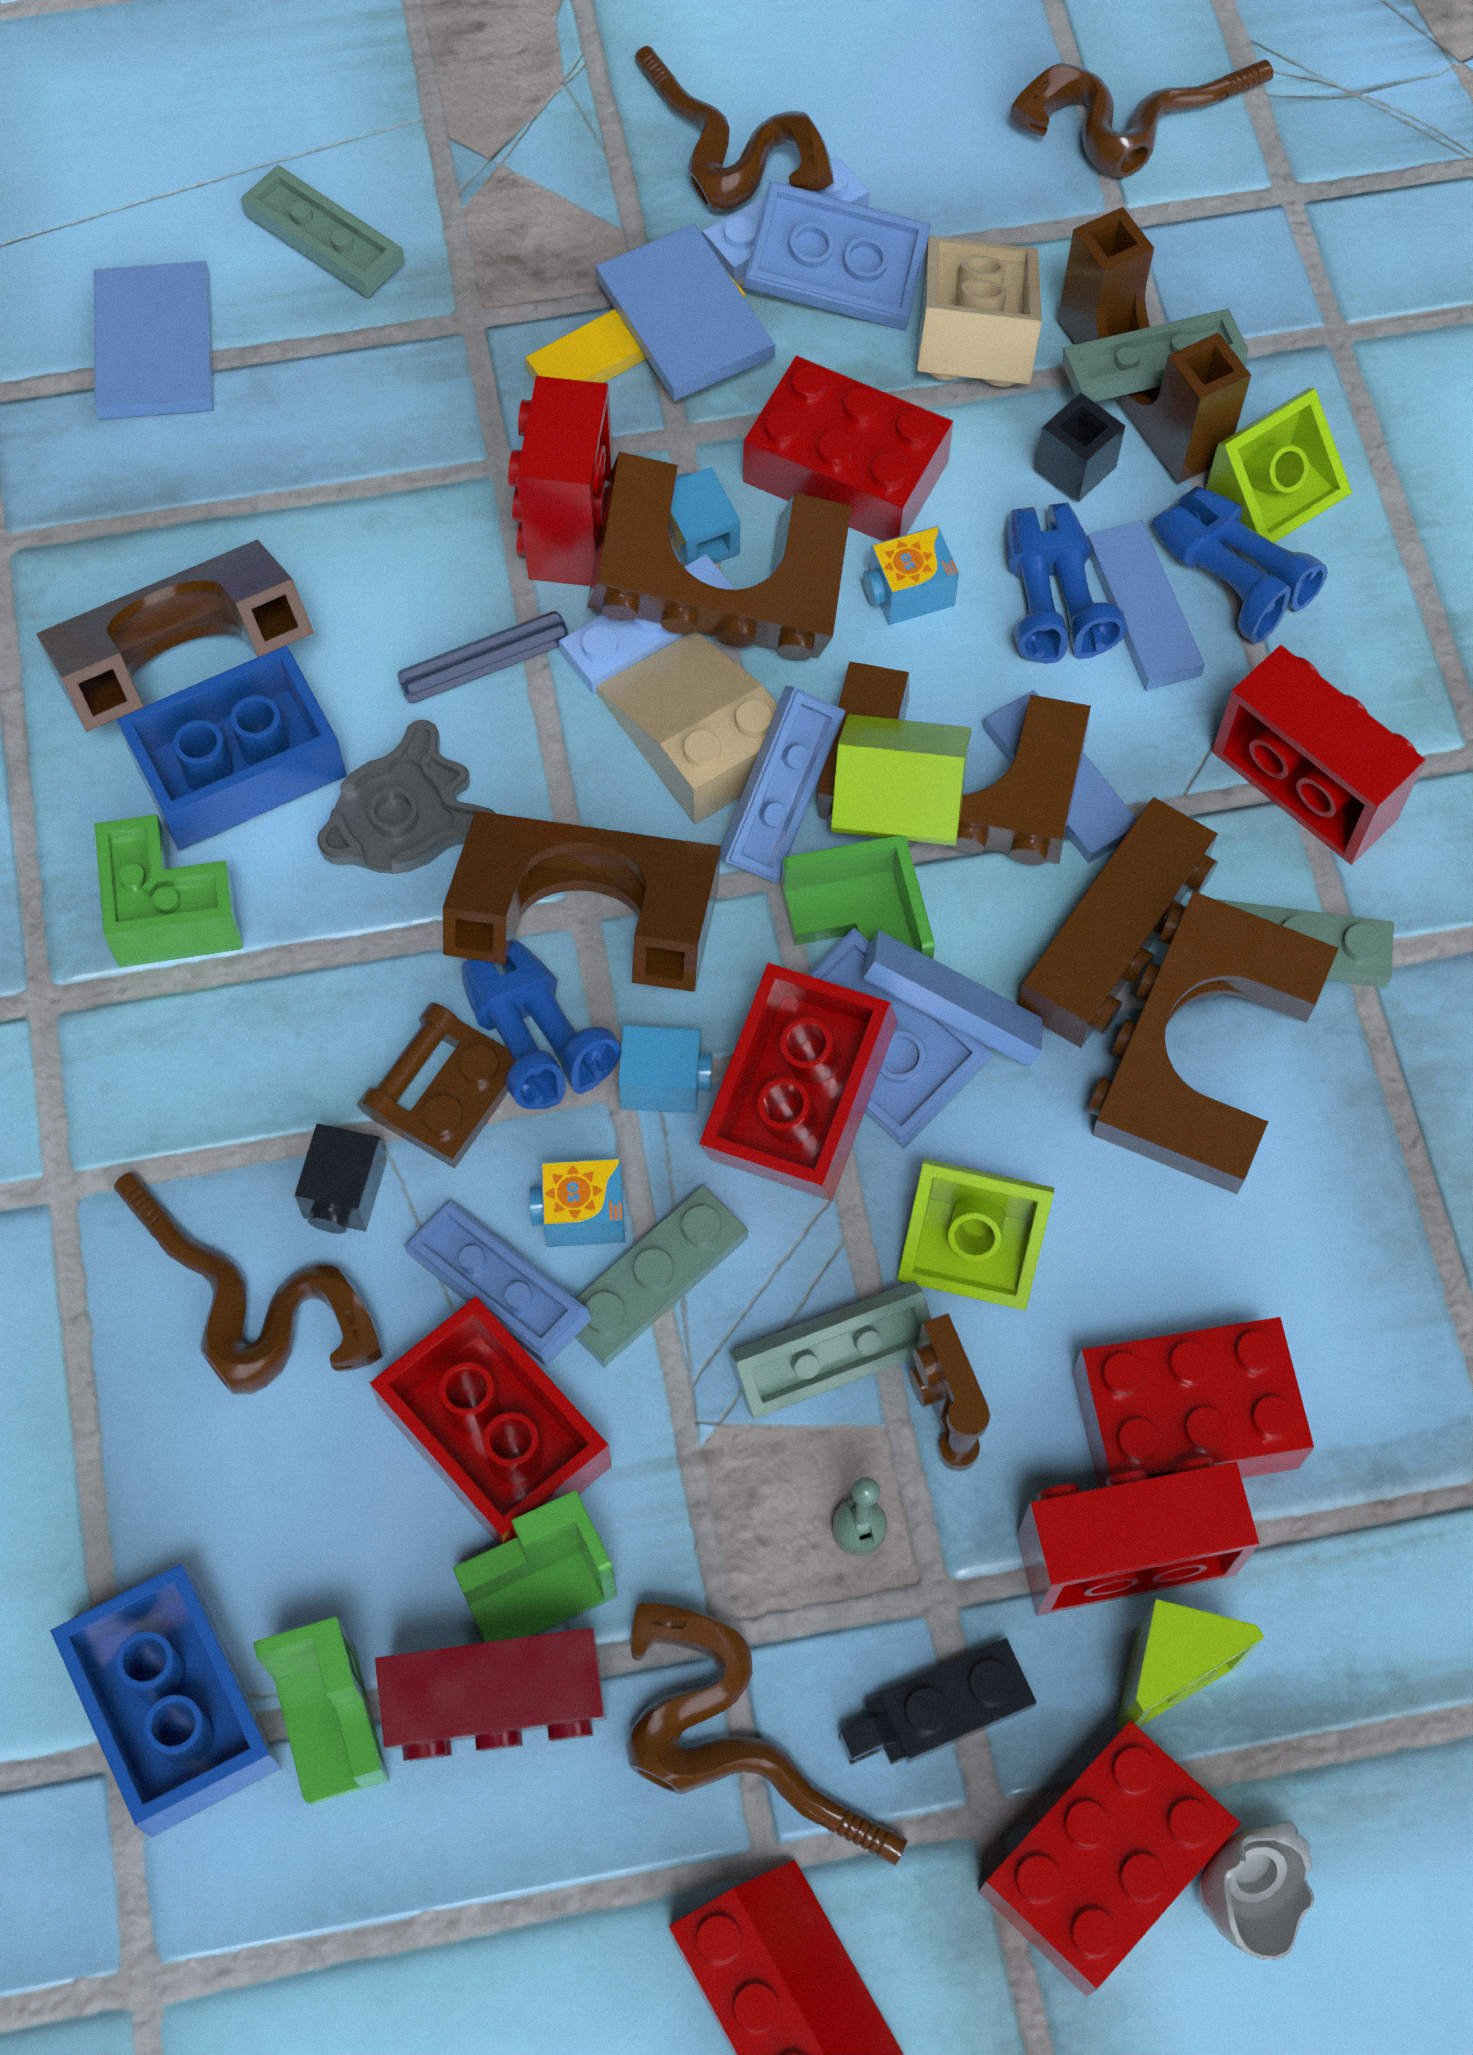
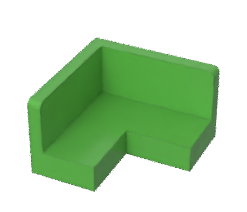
M157 814L94 823L104 937L119 968L229 952L243 948L242 935L234 914L230 870L226 860L166 869L162 825Z
M892 836L783 858L781 893L794 946L843 937L853 928L870 942L877 931L880 930L933 959L935 950L934 938L906 836Z
M577 1490L511 1520L516 1538L452 1568L485 1642L540 1635L617 1597L613 1566Z
M335 1616L253 1642L256 1658L275 1681L303 1799L306 1803L310 1805L317 1804L389 1781L355 1646L338 1617Z

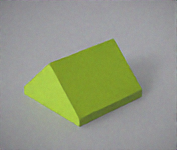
M1315 388L1305 389L1220 442L1217 446L1206 489L1242 505V518L1240 521L1273 543L1352 494Z
M848 714L838 742L831 831L879 838L903 835L906 836L907 841L956 846L971 727Z
M924 1158L897 1281L904 1283L916 1281L921 1287L1026 1311L1055 1188Z
M1155 1599L1136 1628L1117 1721L1120 1731L1130 1720L1140 1728L1239 1667L1265 1638L1258 1626Z

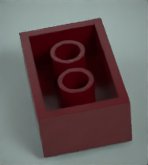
M594 1628L375 1658L384 1748L402 1749L403 1761H419L452 1756V1741L474 1738L476 1751L523 1746L522 1732L545 1728L548 1730V1739L551 1742L594 1736L592 1722L607 1720L597 1635Z

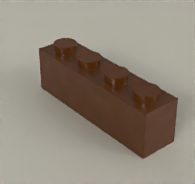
M1153 797L1023 982L1018 1005L1042 1017V1025L1079 1048L1083 1047L1093 1030L1103 1035L1121 1008L1122 1002L1116 999L1123 986L1128 982L1136 987L1143 978L1149 963H1152L1155 954L1148 950L1158 935L1161 936L1173 906L1185 911L1186 907L1180 903L1188 891L1192 889L1200 893L1212 876L1218 861L1210 856L1218 833Z

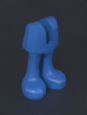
M1195 486L1182 496L1178 502L1179 505L1169 506L1152 521L1154 532L1169 551L1191 569L1200 566L1224 579L1237 591L1243 600L1238 620L1239 630L1245 638L1254 644L1263 641L1275 630L1286 611L1287 605L1294 611L1305 608L1319 593L1327 578V567L1319 559L1307 553L1292 552L1282 548L1251 530L1240 521L1242 518V505L1199 486ZM1228 547L1247 556L1248 558L1256 562L1258 565H1260L1268 573L1260 570L1259 568L1243 560L1233 551H1231Z
M1069 503L1051 504L1048 506V531L1045 532L1040 529L1034 507L1013 509L1009 515L1007 527L1009 571L1016 577H1023L1029 607V615L1019 621L1014 631V637L1021 655L1028 660L1047 664L1060 661L1066 654L1068 648L1067 629L1063 616L1055 610L1050 585V576L1058 575L1067 608L1070 640L1074 656L1077 659L1091 658L1117 645L1127 631L1124 613L1114 604L1093 602L1084 566L1092 549L1086 533Z
M518 940L512 942L506 964H501L504 975L498 973L492 962L470 959L462 963L463 985L478 1025L487 1030L496 1028L512 1056L514 1064L507 1073L506 1087L516 1103L522 1108L548 1109L559 1104L564 1097L565 1078L574 1092L583 1094L597 1086L615 1068L621 1055V1046L614 1034L603 1027H589L577 1032L565 1017L555 998L557 979ZM529 1016L532 1017L552 1047L562 1070L550 1053L538 1048L523 1019Z

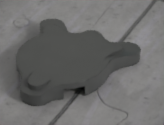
M421 719L412 722L407 727L401 743L392 752L362 765L351 772L341 783L340 789L342 793L335 809L331 811L329 821L319 831L317 842L323 858L332 864H354L378 873L398 874L411 872L431 863L447 849L464 844L475 811L495 812L490 808L459 802L456 799L470 785L469 771L462 764L446 759L439 754L440 736L436 725L428 720Z

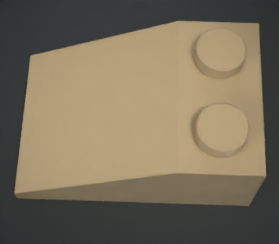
M929 235L926 246L918 335L917 371L928 372L932 377L941 380H954L962 376L984 379L989 384L1000 387H1008L1016 383L1030 385L1042 323L1038 248Z
M695 631L687 634L596 686V694L694 825L741 798L778 704L760 682L699 632Z

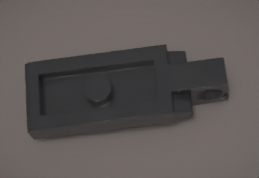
M1005 1638L881 1692L879 1697L865 1704L870 1718L841 1731L839 1740L850 1765L884 1750L891 1765L906 1760L908 1764L1034 1708L1037 1702L1008 1639Z

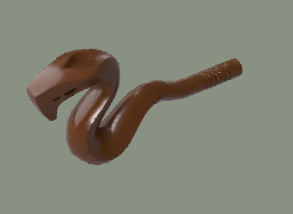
M644 46L637 51L635 55L636 63L670 107L689 121L699 125L703 130L690 157L688 175L698 196L709 211H730L748 201L761 183L769 154L774 147L782 144L795 148L801 157L799 168L789 176L791 186L813 192L825 189L834 183L831 159L826 144L812 119L802 111L779 113L759 124L751 134L740 159L735 164L723 168L730 132L726 117L716 107L691 96L683 89L652 47Z
M1264 59L1202 85L1169 87L1153 91L1141 100L1134 109L1126 132H1118L1112 128L1114 103L1112 95L1103 80L1096 74L1079 66L1059 63L1042 72L1019 94L1012 104L1010 117L1018 126L1039 136H1045L1048 130L1047 126L1049 125V114L1072 103L1086 104L1090 109L1082 129L1085 154L1091 163L1102 173L1123 178L1138 172L1149 160L1154 151L1158 121L1163 115L1173 111L1206 107L1268 82L1273 78V68L1270 62Z
M134 1172L122 1175L115 1182L114 1190L156 1239L166 1254L186 1268L202 1275L210 1282L213 1296L201 1339V1353L232 1394H254L269 1386L283 1372L292 1352L297 1312L301 1303L310 1299H318L327 1304L340 1327L343 1336L342 1343L330 1355V1364L335 1371L342 1372L362 1368L375 1363L383 1357L380 1338L369 1309L344 1273L337 1267L329 1264H314L302 1267L290 1275L277 1288L271 1298L258 1339L251 1345L245 1344L242 1339L246 1312L245 1283L238 1268L225 1255L193 1241L183 1232Z
M638 1603L633 1614L630 1631V1646L633 1659H642L646 1651L654 1644L674 1645L696 1651L713 1659L719 1667V1674L716 1680L703 1687L663 1697L643 1710L630 1729L626 1743L631 1769L653 1784L676 1794L688 1793L740 1772L759 1774L770 1781L779 1794L803 1817L816 1824H820L833 1833L836 1832L840 1837L844 1836L848 1841L852 1840L853 1844L857 1846L860 1844L861 1848L868 1849L870 1853H876L878 1857L896 1865L908 1839L891 1830L886 1831V1828L883 1826L878 1827V1823L874 1821L870 1823V1819L866 1817L862 1819L861 1814H854V1811L851 1809L846 1810V1806L823 1794L811 1785L788 1754L772 1743L746 1736L723 1738L689 1748L679 1744V1737L687 1728L726 1711L738 1701L752 1676L751 1651L746 1640L736 1630L713 1617L673 1605Z

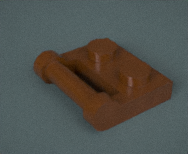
M432 1002L429 1003L419 1017L421 1027L376 1089L368 1088L358 1101L357 1106L373 1121L455 1169L508 1094L506 1077L514 1061L508 1048L459 1021L445 1007ZM444 1041L453 1046L455 1050L413 1109L408 1112L398 1106L397 1102L440 1042Z
M949 1313L923 1322L918 1347L913 1349L915 1367L909 1369V1377L922 1407L932 1405L944 1435L940 1440L938 1449L939 1459L948 1469L959 1472L971 1468L977 1461L980 1450L978 1438L984 1434L988 1427L990 1412Z

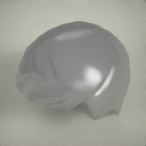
M1291 1820L1249 1827L1236 1833L1208 1861L1199 1881V1900L1218 1932L1235 1947L1261 1960L1270 1958L1274 1961L1284 1958L1291 1952L1300 1923L1314 1903V1894L1306 1880V1875L1312 1869V1857L1309 1854L1310 1845L1303 1836L1298 1835V1828Z

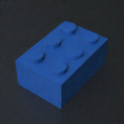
M287 645L116 719L130 756L178 851L347 776L338 739Z
M182 1563L50 1630L136 1827L151 1838L282 1769L201 1591Z

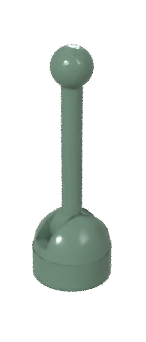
M863 1477L858 1479L852 1486L853 1498L842 1503L833 1516V1539L837 1546L849 1555H869L875 1552L885 1539L887 1519L881 1507L875 1503L880 1496V1487L872 1478ZM868 1533H870L871 1535L870 1538L864 1540L859 1539V1536Z

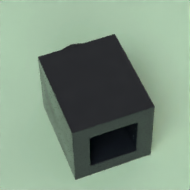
M1080 392L1042 427L1035 469L1079 502L1117 467L1126 425Z
M316 1123L294 1195L303 1218L308 1219V1223L311 1226L336 1234L345 1233L347 1228L366 1232L387 1162L380 1137Z

